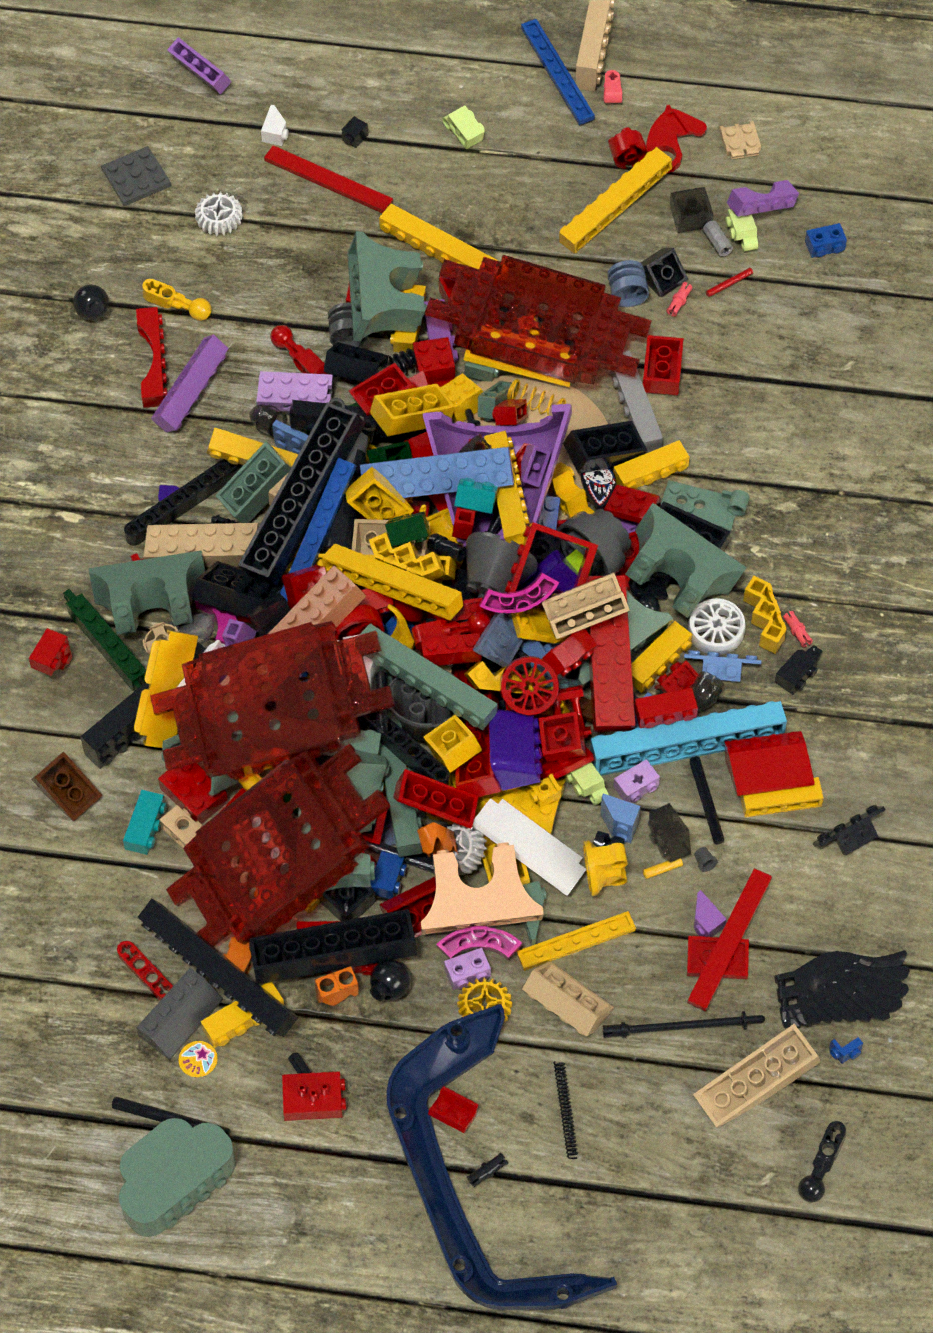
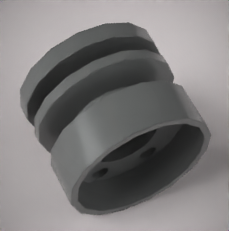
M340 303L330 308L328 312L330 343L334 345L340 342L355 347L365 344L367 336L361 341H353L351 303Z

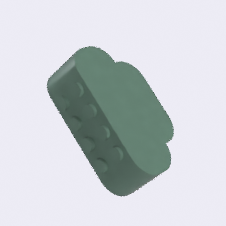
M171 1118L160 1123L123 1154L120 1160V1171L124 1185L119 1193V1202L125 1221L134 1232L144 1237H152L162 1233L167 1228H172L182 1215H188L198 1202L205 1201L215 1188L219 1189L226 1183V1179L231 1176L235 1169L236 1161L231 1139L223 1129L212 1123H202L192 1127L185 1120Z

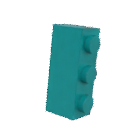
M141 789L123 839L125 850L148 855L149 849L153 848L155 832L159 831L161 827L159 819L167 810L164 795Z

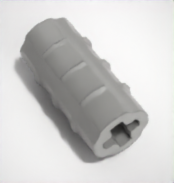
M716 221L706 223L703 231L714 246V250L720 256L730 254L733 246L722 231V228Z

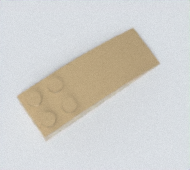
M793 1024L693 1095L716 1128L785 1088L819 1064L820 1059L797 1026Z

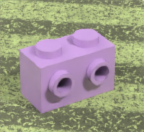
M482 948L444 961V970L453 990L468 987V983H474L476 978L479 982H483L484 977L488 979L491 976V968Z

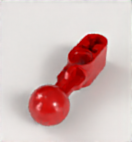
M278 325L272 329L270 334L271 342L274 346L286 348L289 351V356L293 359L295 366L301 373L328 374L323 372L325 363L311 349H305L302 345H298L293 341V333L289 327Z
M476 612L466 622L458 623L454 621L448 623L446 620H437L418 624L412 628L415 647L421 650V639L461 635L469 632L471 634L480 633L481 637L491 619L483 612Z

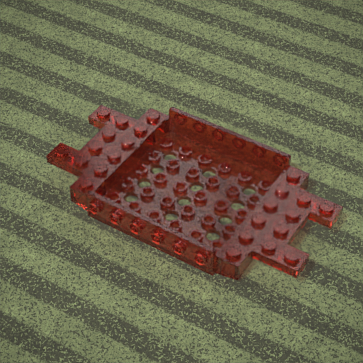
M506 255L502 256L501 262L483 257L479 269L444 259L439 277L455 281L448 303L430 297L425 315L459 325L454 344L470 350L472 354L573 384L579 382L594 385L599 367L635 377L640 359L623 355L629 333L647 338L652 320L618 311L621 297L605 293L606 285ZM511 294L514 298L509 300L504 295ZM545 304L548 306V309L542 310L538 305ZM504 306L507 307L509 311L502 312L499 308ZM579 314L583 319L576 320L573 315ZM541 317L544 319V321L539 323L536 322L534 318ZM501 319L505 324L498 325L495 323V320ZM575 327L578 329V332L572 333L569 331V328ZM530 330H537L540 334L532 335ZM497 332L500 334V337L493 338L490 334ZM571 340L574 342V345L568 346L564 341ZM531 342L535 347L530 349L525 344ZM567 353L570 358L564 359L560 354Z
M332 621L315 625L309 622L201 653L199 658L181 664L186 685L150 695L153 711L156 716L174 711L181 743L180 746L162 750L166 769L170 771L203 761L205 773L210 779L227 774L231 779L239 780L245 778L247 774H260L268 768L278 769L283 767V764L289 762L295 764L307 757L317 758L321 756V753L328 751L329 753L338 752L340 748L345 747L344 740L362 736L357 717L395 706L390 686L371 691L363 656L382 651L377 631L339 641L336 626ZM304 654L306 657L305 661L297 664L295 662L296 655ZM262 664L267 665L268 670L265 674L260 675L257 673L258 666ZM308 672L310 674L307 682L299 680L301 673ZM223 675L230 677V682L225 686L219 683ZM264 683L272 685L270 692L263 693L261 691ZM308 690L314 692V697L310 701L304 700L303 697L304 693ZM226 694L234 695L232 703H224L223 699ZM274 701L276 703L275 710L267 711L265 708L266 704ZM311 709L318 710L319 714L316 719L308 718V712ZM231 712H236L238 714L237 721L229 722L228 715ZM273 720H279V729L271 730L270 723ZM241 731L242 738L239 741H234L232 739L233 732Z
M346 745L321 766L318 765L313 755L307 751L302 752L290 761L286 759L195 832L196 836L183 848L194 867L170 885L166 891L176 906H180L188 898L193 897L207 922V925L197 933L213 947L230 933H233L237 942L244 945L249 942V938L256 937L258 934L261 936L274 934L276 929L291 921L295 914L305 910L309 903L320 898L323 892L335 886L342 877L352 873L354 868L358 866V862L354 859L369 848L360 831L391 806L383 793L378 789L363 800L349 778L347 772L362 761L353 745ZM290 792L292 799L290 802L284 803L283 796ZM295 808L301 809V815L298 818H293L292 816ZM255 817L261 818V824L258 827H253L252 825ZM309 823L311 826L310 831L307 834H303L302 826ZM265 832H269L270 840L263 843L261 840L262 835ZM319 839L320 846L313 850L311 848L312 841ZM225 841H229L230 849L223 852L222 844ZM274 848H279V856L273 859L271 851ZM238 856L240 860L238 866L232 867L231 860ZM287 863L289 865L288 872L281 874L280 867ZM247 872L249 875L248 880L245 883H241V874ZM257 888V896L251 899L249 896L250 890Z

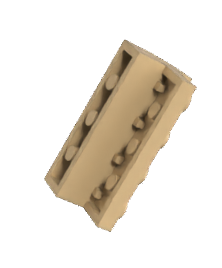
M614 572L549 597L541 602L556 639L630 611Z

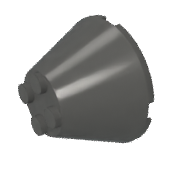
M488 532L470 534L466 540V589L478 596L477 598H482L488 588L497 592H505L506 583L508 580L511 581L513 575L510 573L514 562L517 563L519 557L517 555L518 543L514 541L508 543L501 540L500 535ZM530 552L528 553L517 588L537 571V560Z
M398 676L391 681L388 687V707L407 731V734L414 739L425 741L423 738L425 735L455 715L453 711L440 706L431 697L423 695L420 690L407 685Z

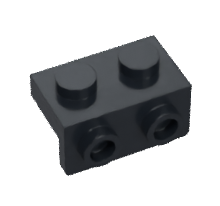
M655 572L642 585L631 578L628 584L633 596L651 595L656 599H667L666 587L672 576L663 572Z

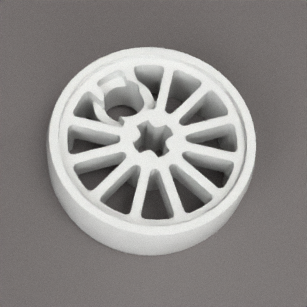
M718 598L705 600L695 607L689 617L688 631L692 633L691 642L703 653L717 652L719 655H725L734 651L744 638L746 628L744 615L734 603L728 600ZM723 635L730 639V641L726 642ZM710 636L712 638V641L709 642L705 639ZM715 639H720L721 643H714Z

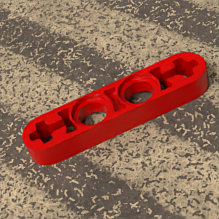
M122 941L117 946L119 958L158 1000H161L166 994H162L159 985L161 984L164 990H170L173 985L132 942ZM122 949H129L133 957L130 959V956L126 952L123 953ZM138 960H142L145 963L141 969L133 966ZM156 974L158 978L155 982L151 983L146 980L147 976Z

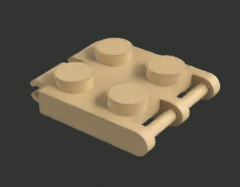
M754 121L742 125L737 123L729 127L719 126L726 155L731 156V159L744 158V153H746L747 157L759 155L761 144Z

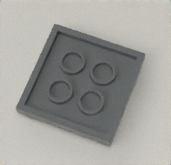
M148 146L101 166L104 175L124 206L171 187L169 178Z

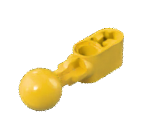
M147 279L143 282V298L148 302L164 308L186 309L191 317L198 321L207 319L211 314V305L204 298H196L192 301L165 283L154 279Z

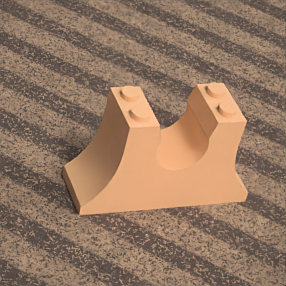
M508 842L499 843L497 847L493 848L491 863L493 878L487 885L480 888L469 887L461 881L458 875V863L453 852L449 853V850H441L433 855L436 893L429 913L421 921L422 935L457 931L471 926L490 927L542 920L543 907L527 894L520 881L514 845H509Z

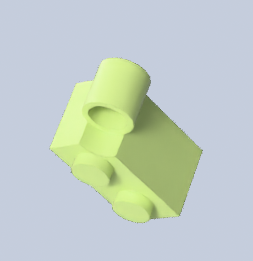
M466 106L442 118L445 127L448 130H452L465 149L483 140L485 129L481 123L477 122L473 112L468 110Z
M728 209V217H725L726 227L730 228V238L734 239V241L741 240L744 252L757 250V227L752 214L738 217L732 209Z
M591 762L564 775L566 781L572 783L576 795L589 796L593 805L601 803L603 793L609 795L605 788L604 779Z

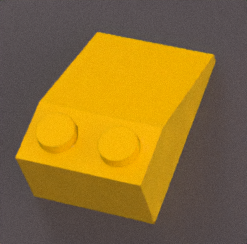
M373 467L368 469L346 490L347 503L369 520H390V518L408 513L410 515L414 512V509L392 484Z

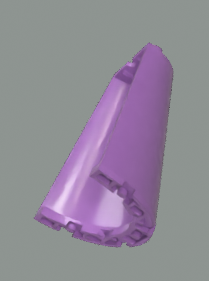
M571 404L552 405V416H547L538 423L506 426H475V424L462 421L452 423V418L442 412L423 413L433 455L467 452L469 439L485 441L484 436L505 430L507 436L512 437L514 448H511V450L514 449L515 455L523 443L551 451L540 487L522 481V485L519 486L522 487L525 497L521 498V500H525L527 511H524V513L527 512L530 523L538 524L572 416ZM457 492L444 493L453 526L457 506H454ZM476 511L472 533L487 531L495 514ZM501 525L495 534L500 535V539L505 541ZM456 538L457 542L466 548V539Z

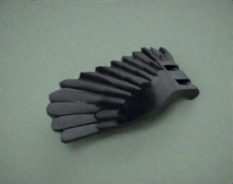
M903 950L874 958L850 952H827L812 959L795 971L775 975V983L778 985V989H776L777 998L781 1004L779 1008L780 1019L783 1027L787 1029L793 1024L797 1028H800L801 1025L808 1027L811 1023L820 1024L821 1021L831 1023V1020L841 1022L842 1019L849 1022H856V1019L863 1022H869L871 1018L880 1021L889 1019V1013L896 1012L902 1007L901 999L909 991L908 985L902 983L910 972L909 966H902L907 952ZM793 980L794 985L786 986L785 983ZM790 1000H797L796 1004L789 1005Z

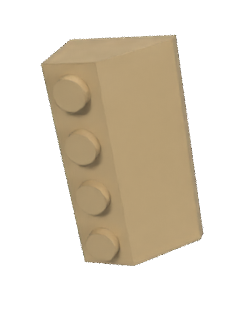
M355 519L352 550L364 555H374L369 539L387 533L385 524L389 520ZM431 534L425 541L418 543L415 540L411 541L416 547L419 556L431 553L427 548V542Z
M551 961L534 969L522 988L530 998L539 1001L546 1010L554 1012L561 1021L569 1023L579 1034L585 1036L595 1032L614 1009L612 1005Z

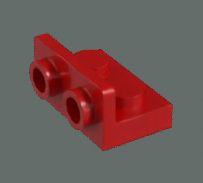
M687 660L681 663L677 661L669 668L671 671L668 674L664 673L656 680L658 683L654 688L656 690L661 689L664 693L688 689L701 677Z
M443 1086L439 1097L430 1107L428 1115L465 1133L474 1121L479 1105Z

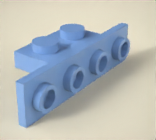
M689 650L688 654L684 653V658L703 659L702 679L740 682L742 663L761 664V660H757V656L746 655V659L738 658V654L727 653V657H720L717 652H708L707 655H700V651Z

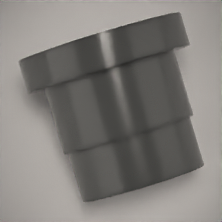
M706 847L699 848L694 853L698 867L702 872L712 870L718 863L716 857L712 856Z

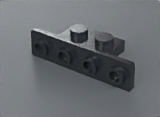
M872 805L866 809V813L852 816L850 822L845 825L841 823L833 828L834 831L828 834L826 832L817 837L818 840L813 842L814 847H822L836 839L843 855L853 852L879 837L870 819L885 811V807Z

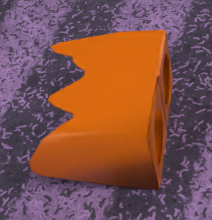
M435 822L417 830L422 850L428 857L431 856L432 852L435 855L437 851L449 850V853L456 851L459 855L454 831Z
M351 966L315 979L318 1003L322 1002L335 1006L349 995L357 996L359 993L358 982ZM351 973L353 981L350 984L344 985L339 981V979H348ZM334 982V987L331 991L325 992L320 989L321 984L328 986Z

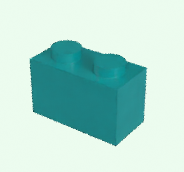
M472 478L460 479L454 506L492 514L498 486H494L490 482H475Z

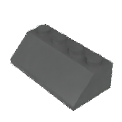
M189 968L137 1026L138 1035L170 1060L201 1026L200 1021L209 1017L223 999L205 978Z

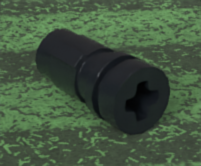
M437 533L432 534L427 542L428 550L438 555L450 556L459 562L466 557L467 550L465 547Z

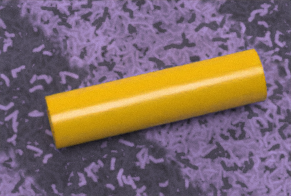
M679 856L643 869V875L645 879L681 867L683 862Z

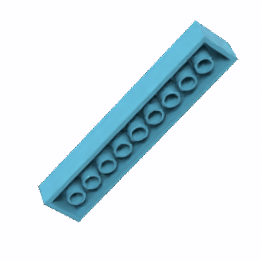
M770 701L763 705H750L743 709H730L723 713L714 712L707 716H697L689 721H675L669 725L660 724L653 728L637 727L631 731H617L605 736L597 735L591 738L590 751L595 759L591 763L602 776L627 771L646 759L652 766L725 751V741L785 733L787 720L781 701Z

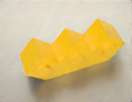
M560 462L556 464L548 490L550 493L554 492L556 497L560 498L559 508L564 516L567 514L569 519L581 511L592 514L595 511L588 507V497L585 490L580 489L574 483L572 468Z
M383 533L369 539L374 556L379 561L425 577L431 581L446 575L441 559L435 552L419 557L416 547L411 542L397 548L396 546H391L388 533Z
M753 576L745 588L743 601L755 607L752 613L751 624L763 629L759 646L776 654L785 640L787 628L782 620L781 611L777 600L774 598L771 584Z
M479 661L467 670L464 675L475 689L500 692V678L507 666L492 674L484 662ZM533 668L528 671L529 676H531ZM536 668L534 678L541 673L538 668ZM511 671L508 678L521 682V679L514 671ZM542 676L538 682L544 681L546 678ZM507 681L506 689H509V687L515 683ZM526 681L524 689L533 690L534 682ZM548 683L539 685V687L543 688ZM515 687L511 693L522 694V690Z

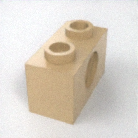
M176 805L159 819L161 829L187 854L205 839L203 825L199 821L195 822L185 808L181 809ZM182 826H187V827H188L187 829H184V830H181V829H180Z

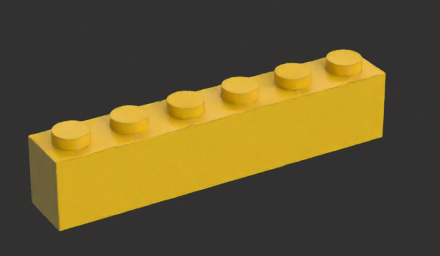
M214 428L206 453L215 459L222 458L234 465H244L264 443ZM272 446L293 465L298 454Z

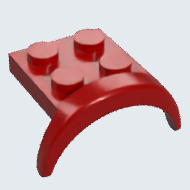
M616 485L604 511L611 512L614 517L640 523L652 503L660 507L661 498L653 493Z

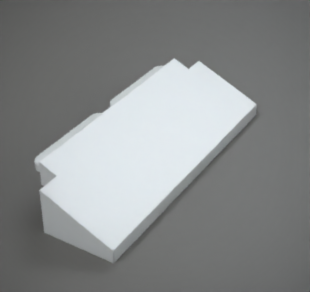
M490 798L474 819L473 827L496 844L508 842L509 845H514L516 859L567 896L586 871V868L579 864L582 859L580 855L504 799L498 804Z

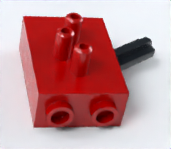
M292 1053L288 1060L297 1074L282 1075L284 1121L342 1118V1111L346 1110V1098H342L341 1091H345V1078L341 1079L340 1071L311 1073L299 1053Z

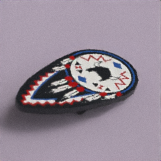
M611 468L580 473L583 488L590 502L596 508L601 509L605 507L615 489V473Z

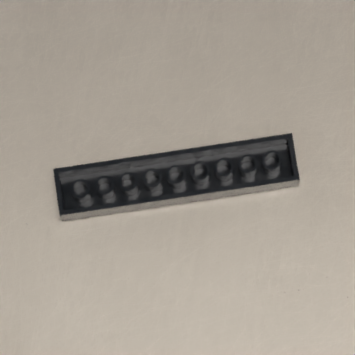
M328 402L326 403L238 564L246 574L275 586L279 584L282 575L285 573L306 534L337 459L340 458L346 461L366 424L357 413Z

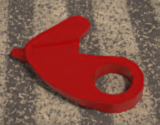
M666 105L665 111L656 119L649 131L646 142L647 151H652L657 147L661 151L672 153L675 159L672 161V169L668 173L674 172L680 167L682 162V152L677 137L685 135L701 137L706 133V123L682 111L671 108V105Z

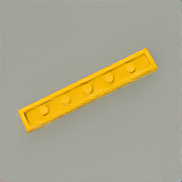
M629 911L518 950L517 956L523 970L526 971L549 961H554L634 932L636 927Z

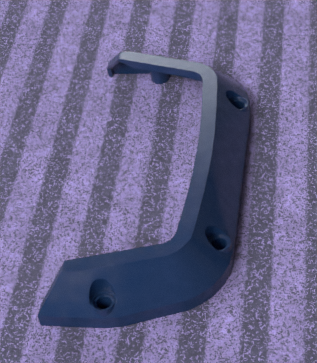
M501 1004L445 1024L405 1055L395 1066L389 1078L386 1091L387 1109L448 1270L463 1294L475 1303L495 1310L566 1309L570 1305L616 1289L617 1282L615 1277L608 1278L570 1273L509 1280L498 1278L492 1272L465 1217L447 1172L430 1115H428L427 1101L431 1095L494 1053L505 1019L504 1009ZM459 1031L462 1034L459 1036L452 1035V1032ZM398 1113L406 1115L401 1119L395 1117ZM462 1264L465 1268L457 1271L454 1269V1266ZM567 1294L568 1298L565 1300H561L557 1297V1295Z

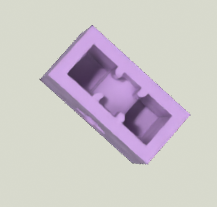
M646 759L615 777L613 787L624 801L630 803L637 802L642 795L647 792L651 793L658 788L660 776Z

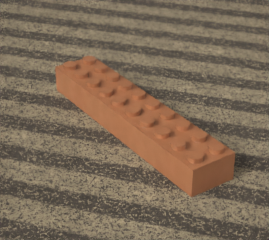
M333 566L210 693L199 707L220 728L222 726L224 710L235 709L243 713L255 712L342 620L351 613L366 595L339 569Z

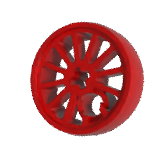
M357 605L326 637L333 651L344 655L343 637L360 635L369 624L384 632V624L378 611L370 605Z
M523 656L517 658L507 665L501 675V696L506 705L516 713L528 716L543 713L553 705L558 696V676L554 668L539 657ZM529 662L534 663L531 676L528 675L526 663ZM520 664H523L526 676L524 678L515 669ZM537 665L543 666L545 669L534 678ZM514 671L521 679V682L509 679L510 672ZM547 671L550 673L551 679L538 682ZM507 681L515 683L511 685L509 689H506ZM526 681L534 682L533 690L524 689ZM553 682L552 690L539 687V685ZM515 687L522 690V695L519 698L511 696V691ZM540 690L551 695L546 701L537 691ZM534 694L543 701V705L536 707ZM529 695L531 696L533 709H525ZM524 699L522 707H518L514 704L515 702H520Z

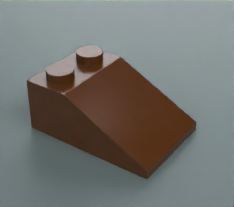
M65 752L60 753L31 779L72 821H75L103 796Z

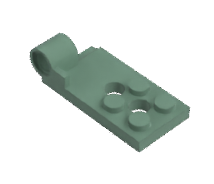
M668 480L661 504L664 501L731 531L735 516L745 514L750 496L742 490H734L733 492L723 490L722 493ZM684 499L686 503L679 504L677 503V500ZM700 503L704 505V508L698 509L695 505Z

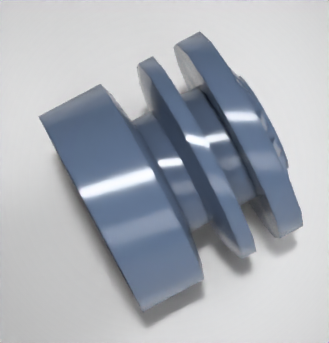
M633 260L621 261L614 264L608 270L607 277L611 287L612 301L620 307H634L643 303L648 298L649 288L644 267L640 262Z

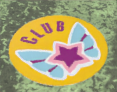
M194 1041L187 1044L179 1054L180 1068L191 1077L206 1076L213 1071L217 1064L216 1050L212 1045L204 1041Z

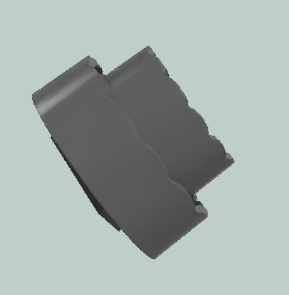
M598 509L592 514H588L585 511H581L557 528V531L598 545L590 576H605L613 572L616 575L624 568L625 554L631 549L632 542L629 539L628 531L623 528L621 521L615 518L611 512ZM560 539V549L565 558L576 549L584 556L585 547Z

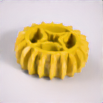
M485 977L483 982H479L476 978L475 984L469 982L468 988H462L463 994H459L458 999L460 1001L457 1002V1007L460 1008L458 1013L464 1017L473 1014L470 1009L476 1012L484 1010L482 1005L485 998L487 1003L486 1009L498 1004L502 1005L505 1015L504 1022L508 1020L507 1015L511 1014L512 1002L509 1001L511 994L507 993L506 987L501 988V982L494 984L493 978L490 982H487ZM481 993V995H480L479 997H476V998H473L472 1000H470V999H471L473 996H475L476 994ZM488 993L495 995L497 998L491 997Z

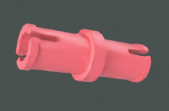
M683 282L678 292L673 295V300L666 309L669 315L673 310L671 316L675 317L681 306L686 303V298L693 289L691 284L685 289L688 283Z
M789 611L791 616L789 617L786 613L783 619L791 628L790 632L797 637L801 646L807 647L806 642L810 645L813 640L806 632L805 625L800 623L793 611Z

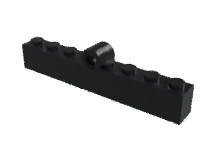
M292 399L289 412L290 427L312 430L326 403ZM345 405V409L364 417L366 424L362 429V433L368 436V444L372 443L373 437L409 440L427 431L426 429L387 436L372 415L367 416L358 406Z

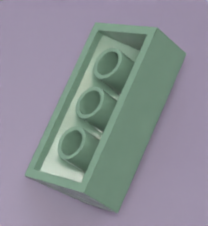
M265 441L215 496L237 520L242 523H249L269 502L268 492L290 471L292 465Z

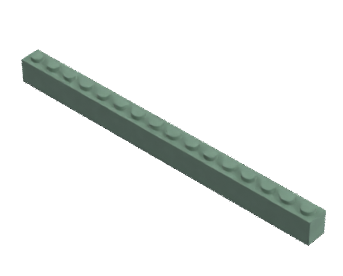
M380 666L379 672L384 671L387 673V670ZM390 672L387 673V690L392 681ZM376 681L372 694L367 695V699H369L375 706ZM388 707V717L402 728L401 723ZM380 743L378 755L385 756L389 765L388 774L383 776L398 857L421 854L422 846L417 830L422 827L420 817H416L415 813L418 812V809L398 802L393 797L396 782L404 769L410 770V768H406V765Z

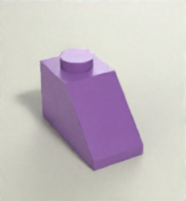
M527 445L521 462L522 482L540 487L551 451L534 445Z
M700 890L697 894L694 930L699 936L713 937L724 929L727 919Z

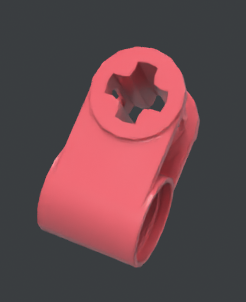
M609 70L605 73L604 103H622L620 74L615 70Z

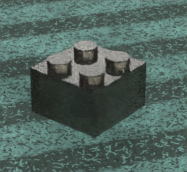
M705 187L671 192L670 209L678 233L703 229L706 223L713 221V211Z
M668 803L649 812L650 821H648V826L651 830L649 837L651 842L659 847L661 856L663 858L666 857L671 864L690 855L689 829L672 805Z

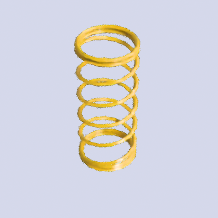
M515 379L512 382L507 393V399H514L520 388V380ZM528 383L524 385L521 397L519 399H522V397L524 396L528 387ZM534 387L527 405L529 404L531 410L538 408L540 414L547 411L549 416V407L554 400V394L550 397L547 409L544 412H540V404L544 399L546 391L542 392L538 405L532 409L531 401L537 390V387ZM561 398L556 405L566 404V399Z

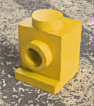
M550 774L548 778L531 785L529 795L534 803L537 802L541 808L561 799V788L554 776Z

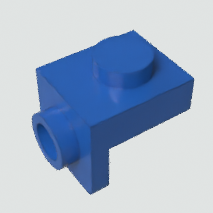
M857 1037L844 1047H841L833 1039L830 1043L829 1051L835 1060L838 1059L843 1064L851 1058L853 1060L861 1054L863 1042Z

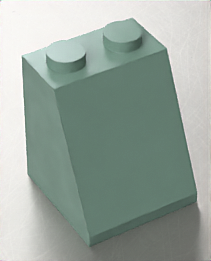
M340 746L330 778V794L339 797L371 798V800H376L378 793L381 794L383 790V776H387L389 771L386 757Z

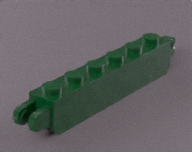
M70 589L63 592L64 599L67 601L65 605L68 614L130 689L132 691L137 690L145 683L146 669L82 593L76 596Z

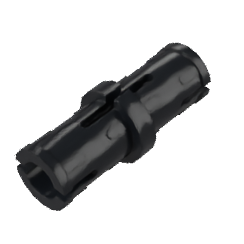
M499 1153L489 1162L482 1163L479 1169L466 1178L468 1181L470 1180L469 1183L475 1188L488 1177L492 1178L494 1176L493 1173L507 1165L508 1162L505 1160L504 1155Z

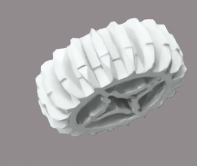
M221 191L218 195L213 192L212 196L206 195V199L201 198L200 203H197V208H195V219L199 228H202L204 232L208 231L210 235L212 233H215L216 236L219 233L225 235V232L231 234L232 229L236 230L237 225H240L243 217L239 201L235 200L234 196L229 197L228 193L222 195Z
M453 823L452 826H447V829L454 831L459 855L456 851H453L458 863V875L471 874L472 870H477V864H482L481 858L486 857L483 852L487 849L484 846L487 840L483 838L484 834L475 827L470 829Z

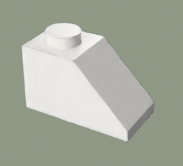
M271 105L261 129L262 142L282 146L284 139L287 140L289 130L286 129V121L277 108Z

